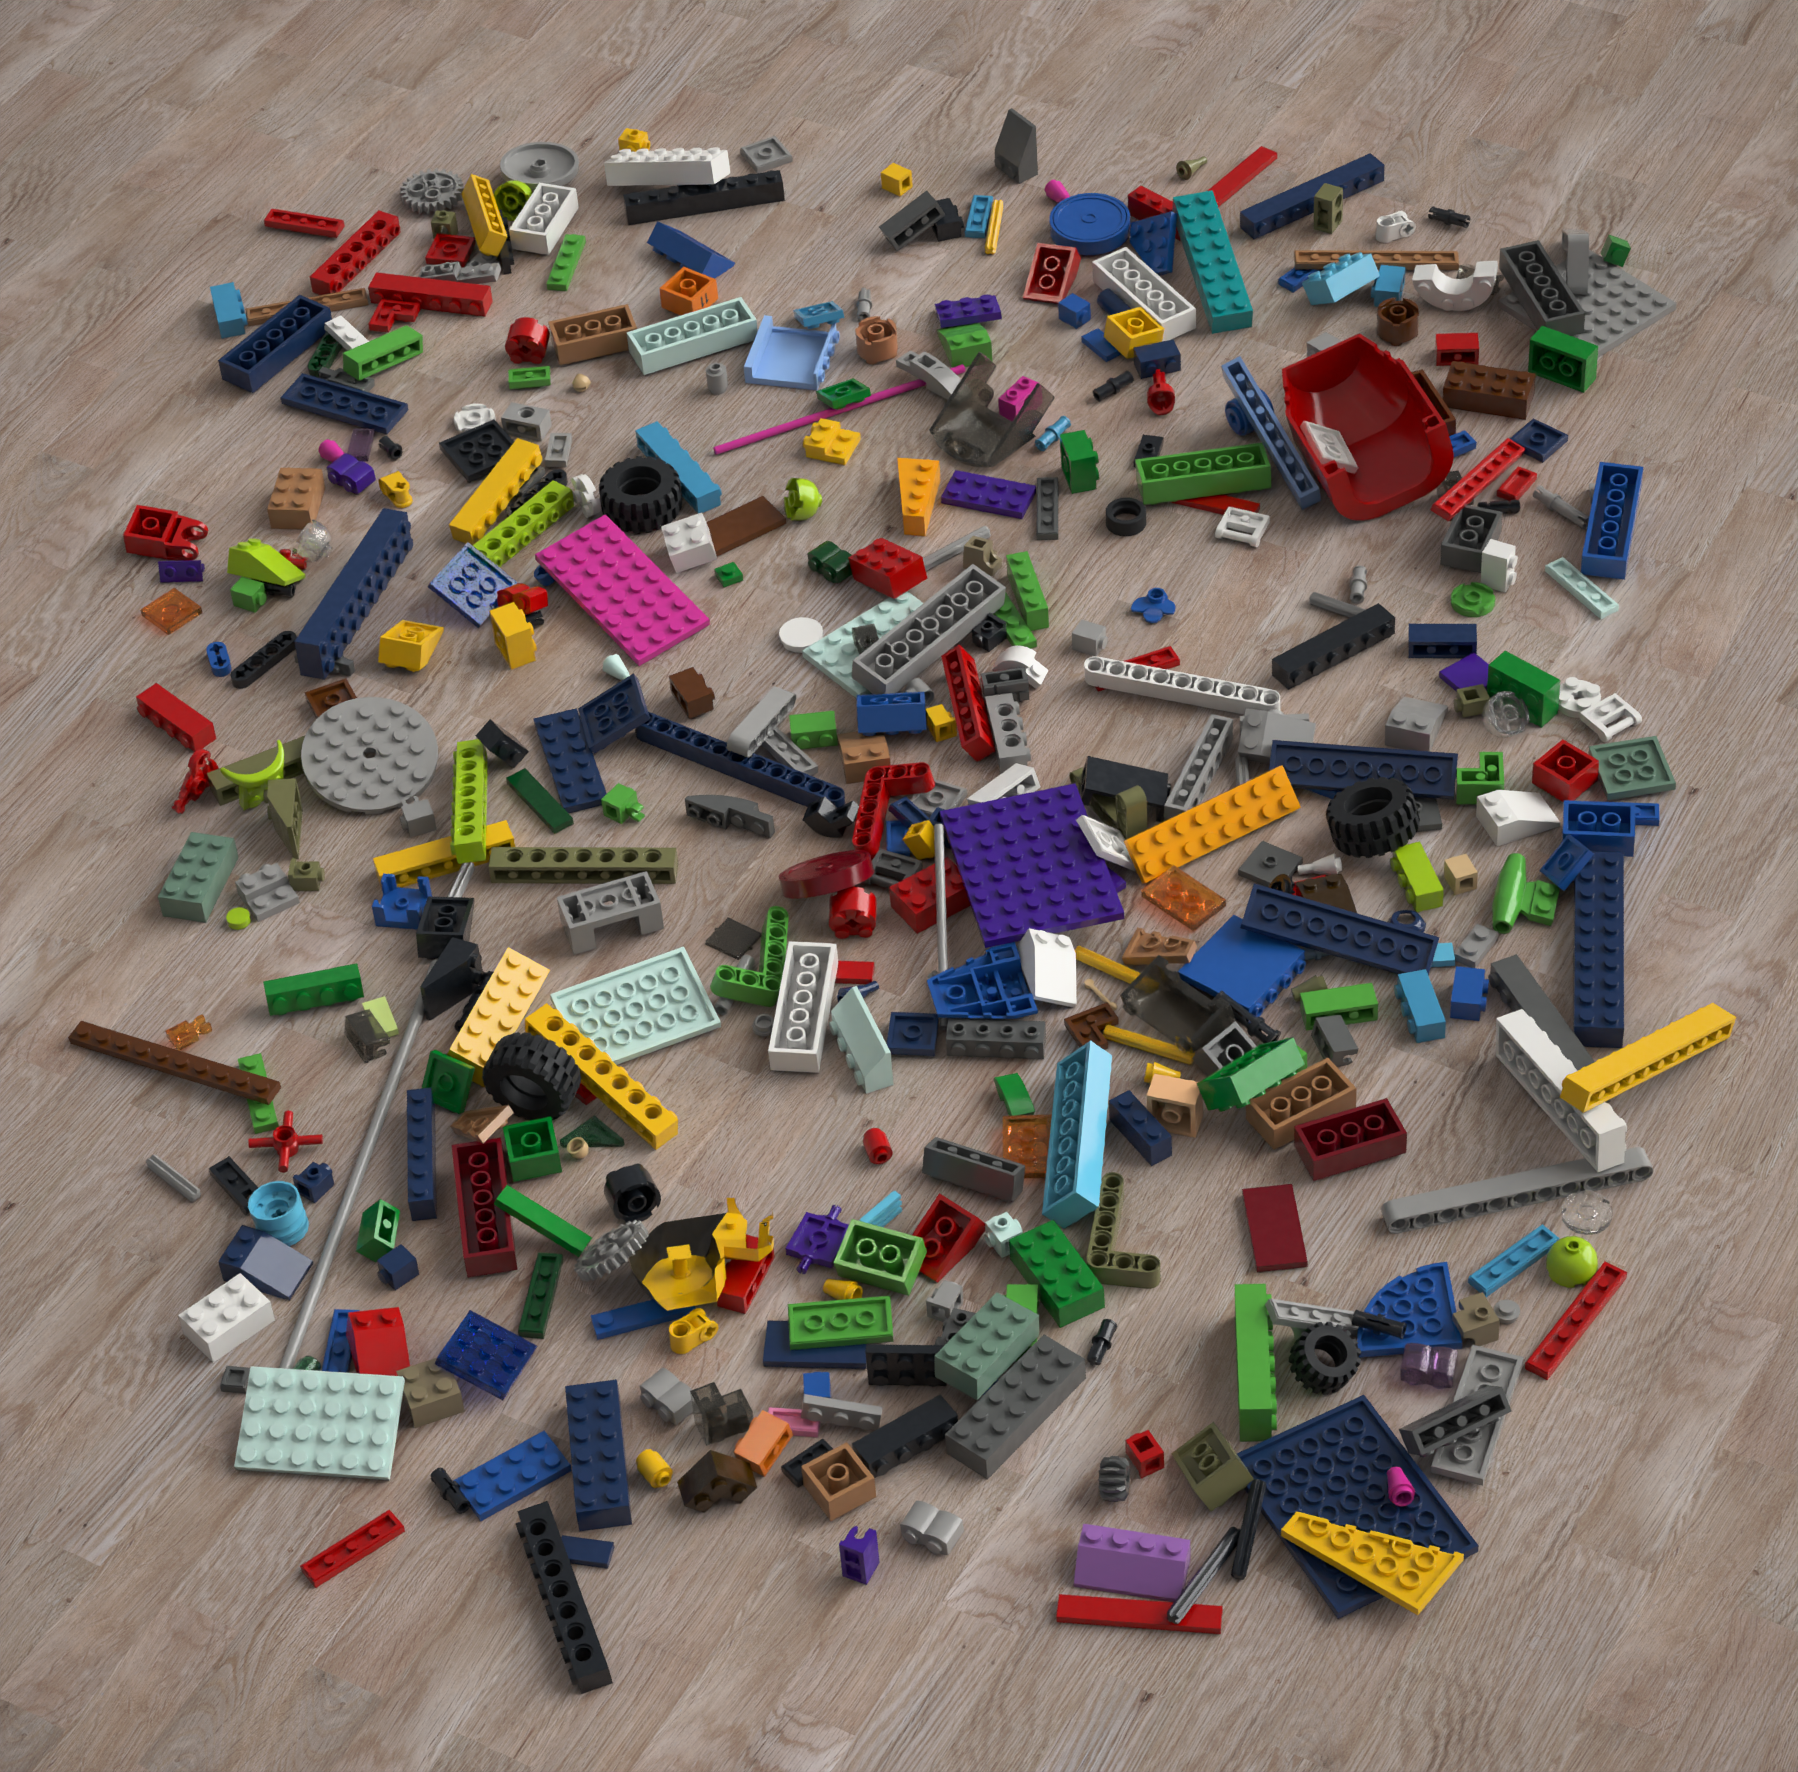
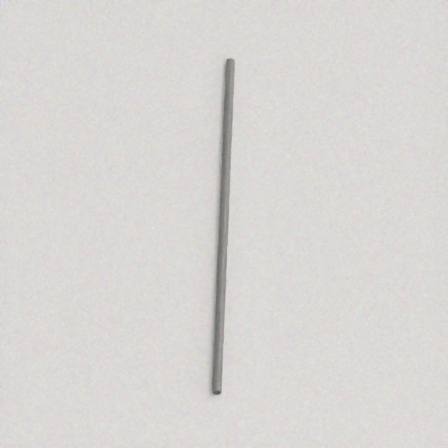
M437 960L431 961L426 977ZM421 990L279 1368L292 1369L425 1014Z

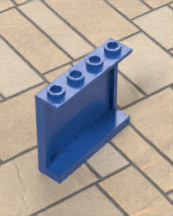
M1233 915L1193 955L1190 963H1185L1178 971V988L1186 992L1193 985L1214 997L1220 991H1224L1225 994L1257 1018L1262 1015L1264 1009L1270 1003L1272 1004L1276 1000L1278 994L1283 989L1289 987L1296 975L1304 971L1306 966L1305 950L1289 942L1241 929L1243 919Z

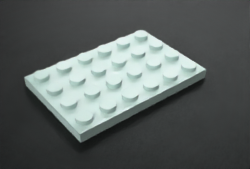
M908 591L895 599L889 597L802 650L803 658L856 699L857 695H870L872 692L852 678L853 660L920 607L923 602Z
M684 947L550 994L554 1008L560 1011L563 1018L569 1023H573L584 1037L590 1038L601 1052H606L616 1065L721 1027V1021Z
M251 1366L234 1467L236 1470L390 1480L405 1383L404 1377Z

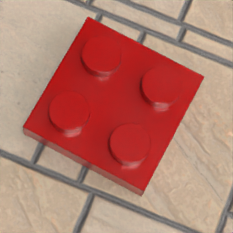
M437 233L425 257L426 264L438 265L446 262H459L461 268H464L476 245L475 237Z

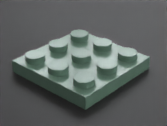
M1657 736L1589 746V755L1599 760L1598 779L1607 801L1676 789L1675 779Z

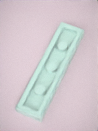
M1564 557L1545 565V572L1600 619L1618 611L1619 604Z

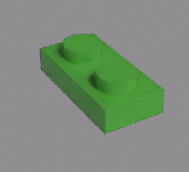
M550 366L508 370L510 389L551 385Z

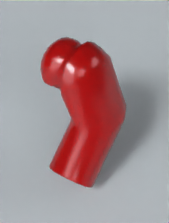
M281 549L279 551L282 556L298 569H306V559L293 558L289 549Z

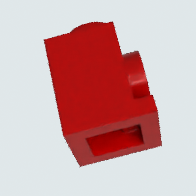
M1149 1429L1142 1433H1136L1125 1440L1126 1454L1138 1470L1140 1478L1164 1468V1451Z

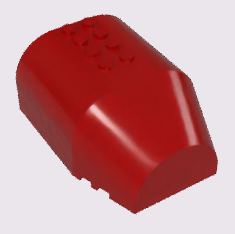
M1359 333L1282 369L1283 388L1285 391L1284 401L1286 404L1285 413L1293 440L1331 502L1344 517L1361 521L1380 517L1429 494L1447 477L1453 464L1454 452L1446 423L1405 362L1400 358L1394 359L1389 351L1385 350L1383 352L1378 349L1376 343ZM1303 421L1340 432L1358 466L1355 474L1347 472L1345 468H1338L1335 460L1321 464L1300 428Z

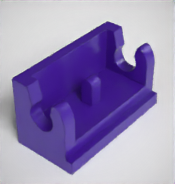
M855 1526L849 1531L845 1540H841L839 1543L842 1576L867 1585L880 1563L876 1530L869 1528L863 1538L857 1539L854 1536L858 1533V1527Z

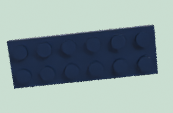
M303 373L280 397L281 403L386 435L409 410L407 403Z
M577 708L533 718L534 726L562 807L568 813L602 806L601 799L607 793L593 753L588 747Z

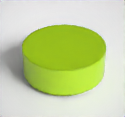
M242 907L234 908L226 915L228 926L234 930L244 929L251 922L249 911Z

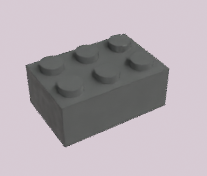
M1466 505L1454 516L1441 544L1440 565L1481 573L1482 552L1490 539L1498 541L1502 532L1503 512Z

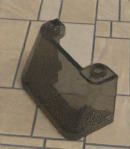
M1158 955L1120 995L1124 1004L1122 1007L1130 1016L1136 1015L1175 1042L1178 1049L1183 1053H1194L1236 1021L1230 1003L1223 998L1219 1000L1213 998L1210 1000L1181 980L1178 972L1175 971L1173 973L1166 968L1168 961Z

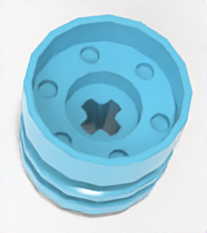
M284 1181L269 1182L260 1186L250 1196L248 1209L256 1229L265 1231L288 1246L296 1244L305 1236L309 1228V1221L299 1192L294 1185Z

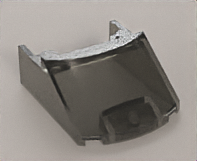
M978 352L929 431L937 445L953 459L974 467H994L1036 437L1033 431L1055 397L1041 384L1037 383L1013 422L988 409L987 407L993 399L994 391L986 383L996 369V365L981 352Z

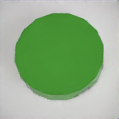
M1471 582V585L1460 584L1451 593V606L1457 613L1463 616L1481 617L1487 615L1495 606L1494 591L1487 585L1478 582Z

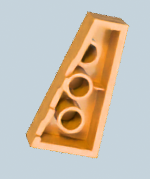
M897 458L904 535L926 536L941 481L939 461Z

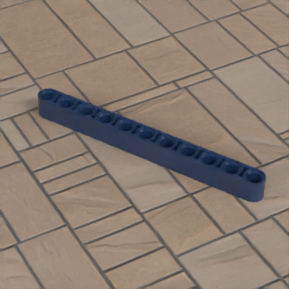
M648 712L650 719L643 725L635 728L636 737L642 742L808 807L810 803L824 796L837 808L846 804L844 790L836 785L755 753L748 758L727 750V742L651 712Z

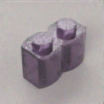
M1407 1343L1400 1368L1401 1380L1410 1385L1428 1384L1437 1389L1452 1388L1458 1364V1351L1447 1347H1430L1419 1343Z

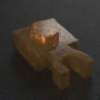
M201 1014L193 1022L188 1023L185 1020L165 1032L169 1041L180 1051L199 1041V1035L212 1032V1027L209 1022L206 1023L205 1017Z

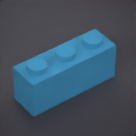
M234 282L211 286L210 290L221 338L246 334L244 326L248 325L240 290H235Z
M1426 969L1398 974L1397 985H1394L1396 999L1401 1000L1400 1006L1403 1017L1407 1016L1409 1034L1414 1035L1416 1043L1445 1038L1446 1020Z

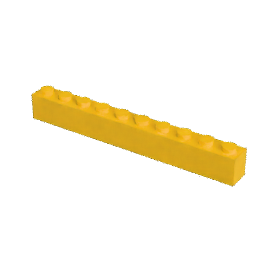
M1714 1003L1703 1008L1701 1007L1697 1011L1685 1015L1675 1022H1671L1668 1026L1657 1029L1654 1033L1646 1037L1644 1036L1640 1040L1628 1044L1624 1048L1614 1051L1610 1055L1598 1059L1596 1062L1584 1066L1572 1074H1568L1562 1081L1563 1088L1560 1098L1584 1113L1728 1039L1736 1017Z

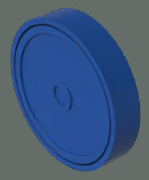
M1083 193L1070 196L1060 201L1052 209L1049 217L1050 235L1053 242L1060 246L1076 247L1079 255H1098L1110 252L1120 247L1130 235V212L1127 206L1119 199L1106 194Z

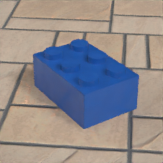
M924 692L857 695L858 733H863L864 736L876 735V732H886L888 735H895L899 731H908L909 733L916 734L926 730Z
M1564 800L1562 841L1570 834L1591 852L1624 853L1626 857H1633L1635 803Z

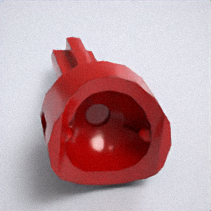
M1157 369L1156 373L1153 374L1154 384L1147 391V403L1155 414L1166 415L1174 408L1175 391L1169 384H1166L1165 372H1160V369Z

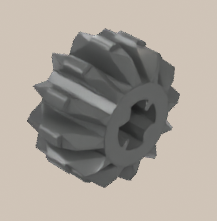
M1110 1456L1102 1459L1098 1480L1100 1496L1103 1500L1110 1502L1125 1501L1129 1495L1131 1478L1129 1462L1126 1458Z

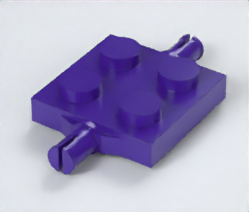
M832 1205L828 1215H815L806 1212L786 1246V1255L801 1259L800 1264L796 1268L800 1274H806L812 1263L831 1269L834 1267V1260L849 1224L837 1220L842 1211L838 1205L837 1207Z

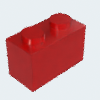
M1478 333L1436 334V366H1451L1452 361L1479 365Z

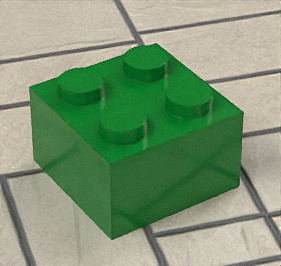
M1085 430L1060 434L1061 469L1071 494L1097 489L1096 480H1099V472L1096 464L1099 463L1097 451H1093L1091 437H1087Z
M551 1116L503 1127L513 1182L562 1172Z

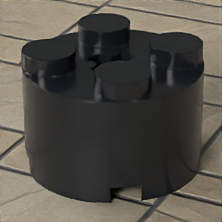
M637 1163L626 1166L617 1171H611L606 1176L604 1195L617 1219L625 1220L626 1223L628 1221L633 1222L634 1220L642 1222L652 1215L651 1211L656 1206L657 1208L659 1207L661 1202L660 1192L650 1173L643 1165Z

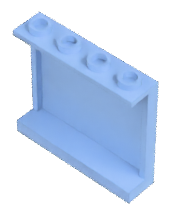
M764 315L744 365L745 383L818 390L820 383L824 382L825 370L829 369L830 357L834 356L835 343L838 344L840 333L836 330V323L832 324L829 332L773 326L772 316Z

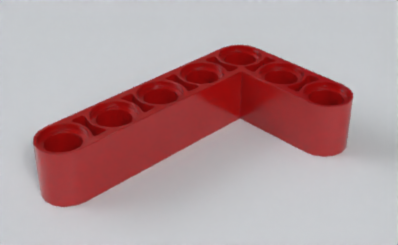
M927 763L877 766L867 771L852 837L855 850L868 851L871 860L876 856L880 847L890 796L927 793L935 787V781L930 766Z

